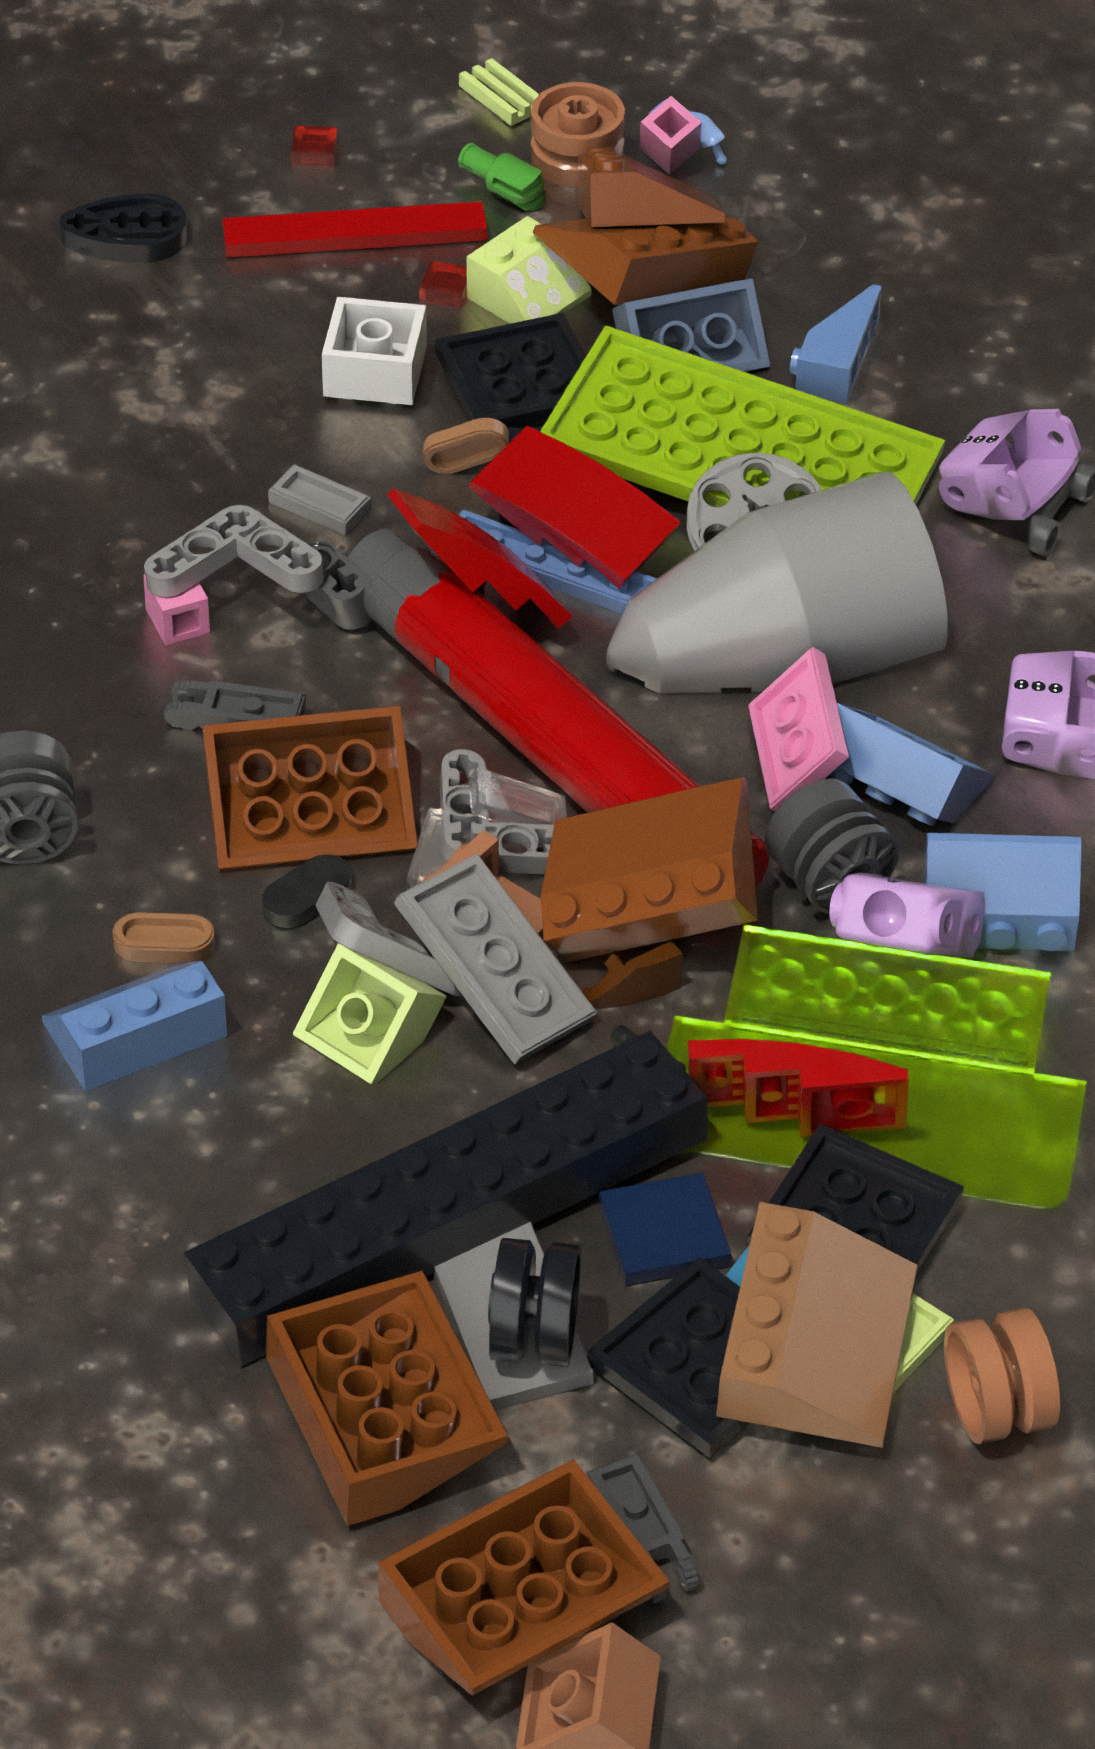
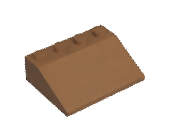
M759 1202L720 1375L716 1416L882 1448L917 1264L813 1211Z

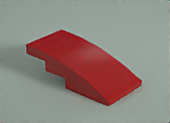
M526 426L468 485L472 491L535 544L540 546L547 540L578 567L587 561L619 589L675 533L681 523L642 491L602 464L569 445L529 426Z
M393 488L387 493V496L413 529L472 593L488 580L515 611L531 599L558 629L573 617L546 583L512 550L476 524L436 503Z
M754 1039L688 1040L689 1076L707 1096V1108L744 1105L745 1123L798 1119L800 1138L811 1137L819 1124H823L843 1134L906 1129L909 1086L908 1069L855 1053L802 1043Z

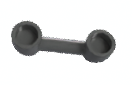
M1078 462L1064 485L1043 506L1030 515L1028 522V548L1031 552L1044 557L1051 553L1060 532V522L1052 518L1068 496L1085 503L1091 499L1095 492V466Z

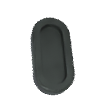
M318 855L309 859L271 883L264 890L262 903L265 918L271 924L283 928L297 927L319 914L315 905L327 882H334L351 890L352 874L350 865L344 859L335 855Z

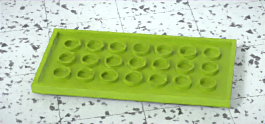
M606 325L540 431L576 449L625 480L688 502L697 481L715 464L740 454L767 453L786 458L801 466L816 480L822 490L878 472H892L906 487L916 505L943 454L945 444L944 439ZM751 470L743 477L747 484L754 487L764 486L770 480L768 475L761 470ZM711 490L703 496L704 501L712 507H722L730 500L728 495L720 490ZM794 490L786 494L784 498L787 501L807 494L803 491Z

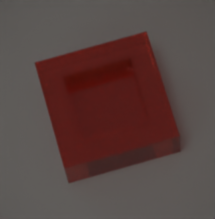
M295 126L291 149L292 166L334 167L338 141L337 127Z
M430 260L419 287V301L462 308L467 297V266Z

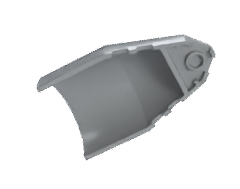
M878 472L748 512L628 600L608 645L606 655L607 666L614 673L618 669L644 681L646 688L659 694L721 693V688L751 687V692H763L812 647L825 653L832 685L944 650L947 643L948 627L944 586L934 548L920 512L906 487L892 472Z

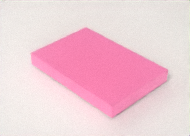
M812 647L748 705L769 807L775 812L787 798L799 789L818 780L825 779L849 758L826 655Z

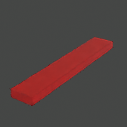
M483 201L223 218L226 257L228 258L487 240V224Z

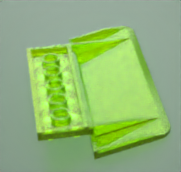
M744 925L724 1023L674 1016L666 1049L675 1059L686 1066V1073L688 1075V1040L754 1039L802 1043L855 1053L908 1069L909 1086L906 1129L848 1133L846 1135L964 1186L963 1197L1037 1209L1055 1208L1061 1205L1068 1197L1087 1081L1035 1073L1051 972L949 956L922 954L840 939ZM744 1105L707 1108L708 1139L685 1151L791 1168L811 1137L800 1138L798 1119L745 1123Z

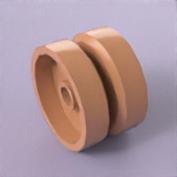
M583 82L558 84L542 91L533 101L531 110V163L534 167L542 170V176L545 180L563 187L579 188L578 155H588V148L614 147V151H617V154L624 155L625 107L620 97L608 88Z
M1021 1307L999 1312L993 1318L991 1326L979 1318L949 1324L945 1330L944 1357L948 1384L963 1429L972 1442L980 1445L1006 1439L1011 1433L1013 1424L1020 1431L1028 1434L1053 1428L1058 1423L1061 1405L1056 1365L1044 1329L1031 1309Z

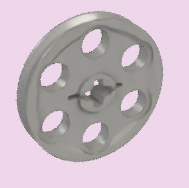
M746 453L729 457L708 469L697 481L691 492L686 523L690 544L693 550L696 551L705 544L704 537L709 532H722L748 512L784 502V497L791 491L799 490L810 494L822 489L805 469L786 458L767 453ZM751 470H761L768 475L770 480L764 486L754 487L747 484L743 477ZM711 490H720L726 493L730 500L722 507H712L704 501L703 496Z

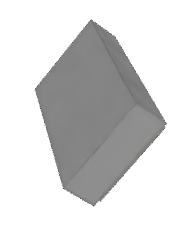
M295 464L268 490L269 503L345 536L371 510V497Z

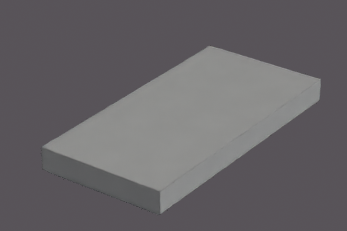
M477 853L399 894L395 900V906L514 1065L592 1022L598 1012Z
M531 1222L434 1267V1278L460 1344L494 1410L593 1384V1370L576 1330L569 1367L540 1365L535 1354V1329L530 1330L527 1352L519 1362L490 1359L489 1294L501 1239L531 1240L536 1251V1276L541 1274L544 1253Z

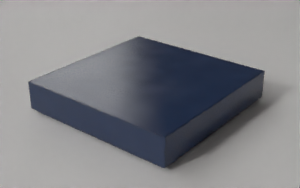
M703 1173L599 1191V1205L625 1285L677 1276L698 1257L705 1260L715 1269L730 1266L731 1253Z

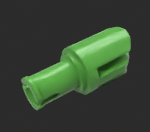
M468 143L461 150L458 158L459 167L485 179L488 191L526 211L535 212L543 207L546 202V190L544 188L542 170L509 153H503L496 157L479 148L474 143Z

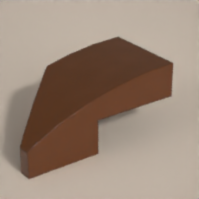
M672 941L629 960L626 964L618 955L612 953L604 963L608 967V973L599 984L590 988L585 987L582 993L595 1009L632 1005L666 995L681 988L683 953Z

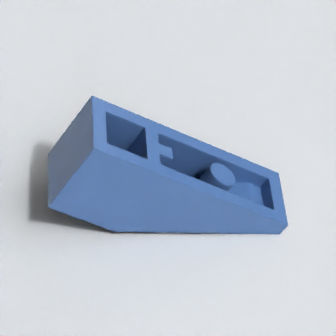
M871 285L807 332L802 348H794L790 361L789 373L796 375V390L826 400L848 404L879 321L882 286Z

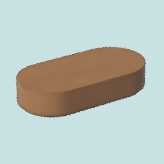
M478 418L435 432L424 440L423 463L434 472L452 474L490 462L509 444V430L505 424L496 419Z
M130 913L121 917L115 923L112 931L113 945L116 953L123 959L133 962L181 963L203 961L212 954L215 948V934L212 923L208 919L196 914Z

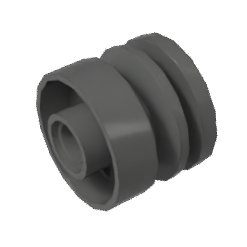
M28 730L4 732L0 734V861L18 865L40 863L64 851L72 844L78 831L70 754L61 742L47 734Z
M835 778L813 782L802 787L787 798L773 814L765 831V844L769 849L771 858L788 877L793 878L798 889L807 896L816 910L829 914L830 902L836 886L843 882L845 877L855 873H871L890 878L899 859L900 847L895 837L887 828L883 827L875 815L869 813L865 803L847 783Z

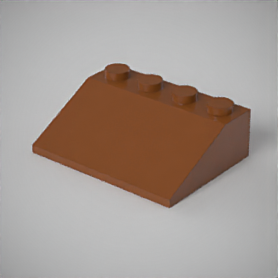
M614 147L588 148V155H578L579 208L591 227L725 222V213L707 193L623 154H617V151H614Z
M725 217V222L611 227H591L587 219L535 225L533 230L534 235L614 305L745 280L759 243L755 237L745 230L743 223L730 217Z
M400 706L203 725V750L219 871L303 863L315 856L327 854L341 858L418 851Z
M744 777L555 820L541 890L543 941L565 961L572 962L758 921L747 781Z
M423 1271L267 1316L266 1359L347 1526L404 1508L508 1443V1435Z
M574 1459L378 1562L379 1602L409 1643L472 1696L670 1588L668 1578Z

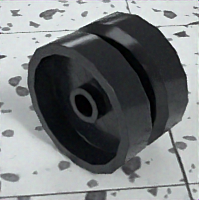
M501 1239L495 1273H493L488 1305V1323L490 1324L489 1355L491 1360L519 1362L527 1352L530 1330L535 1329V1354L540 1365L569 1367L573 1352L579 1301L580 1245L552 1242L544 1252L541 1274L536 1276V1251L531 1240Z

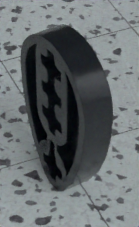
M133 194L105 198L68 211L61 216L59 221L61 242L65 247L87 256L110 261L130 263L161 261L178 253L187 241V221L184 209L175 200L158 194Z

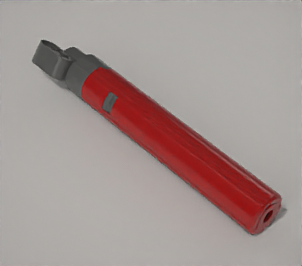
M388 528L376 530L366 535L356 544L348 558L329 542L314 541L308 543V545L321 554L324 571L323 583L317 589L305 592L312 603L343 629H358L367 625L373 619L587 813L701 787L520 627L502 614L480 592L475 590L472 593L432 550L423 547H408ZM751 831L756 891L757 886L768 869L769 849L765 842Z

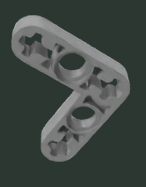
M235 505L221 510L151 555L146 560L144 569L148 590L158 597H172L183 593L222 566L239 557L287 590L305 593L317 589L323 583V562L321 554L316 549L255 509L244 505ZM270 545L281 547L271 552L259 551L260 548ZM206 547L214 549L213 551L205 554L192 553V551L199 548Z
M465 749L453 750L447 753L442 760L439 780L441 843L445 862L447 863L457 848L462 845L460 841L461 834H469L470 842L484 830L499 839V872L545 874L554 825L488 822L487 778L484 759L479 754ZM459 772H466L468 778L467 785H459ZM467 804L474 807L476 812L471 815H462L455 812L452 806ZM516 842L524 845L528 851L519 854L510 853L504 849L503 845ZM538 846H543V852H537Z
M334 882L326 883L315 906L330 936L335 941L354 952L455 996H462L424 944L380 925L368 902L356 892Z

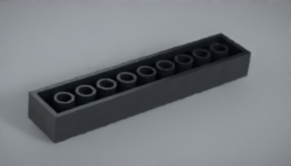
M650 1030L185 1251L184 1259L189 1293L242 1367L266 1355L268 1315L423 1271L426 1277L434 1273V1267L529 1222L533 1225L599 1191H603L707 1140V1096Z

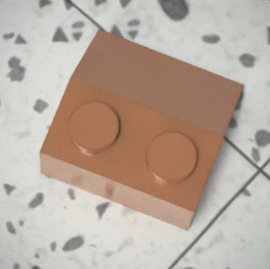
M610 1623L573 1640L529 1664L515 1749H649L661 1656L614 1623Z

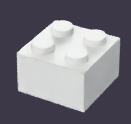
M337 297L322 351L323 396L413 405L427 348L426 305Z

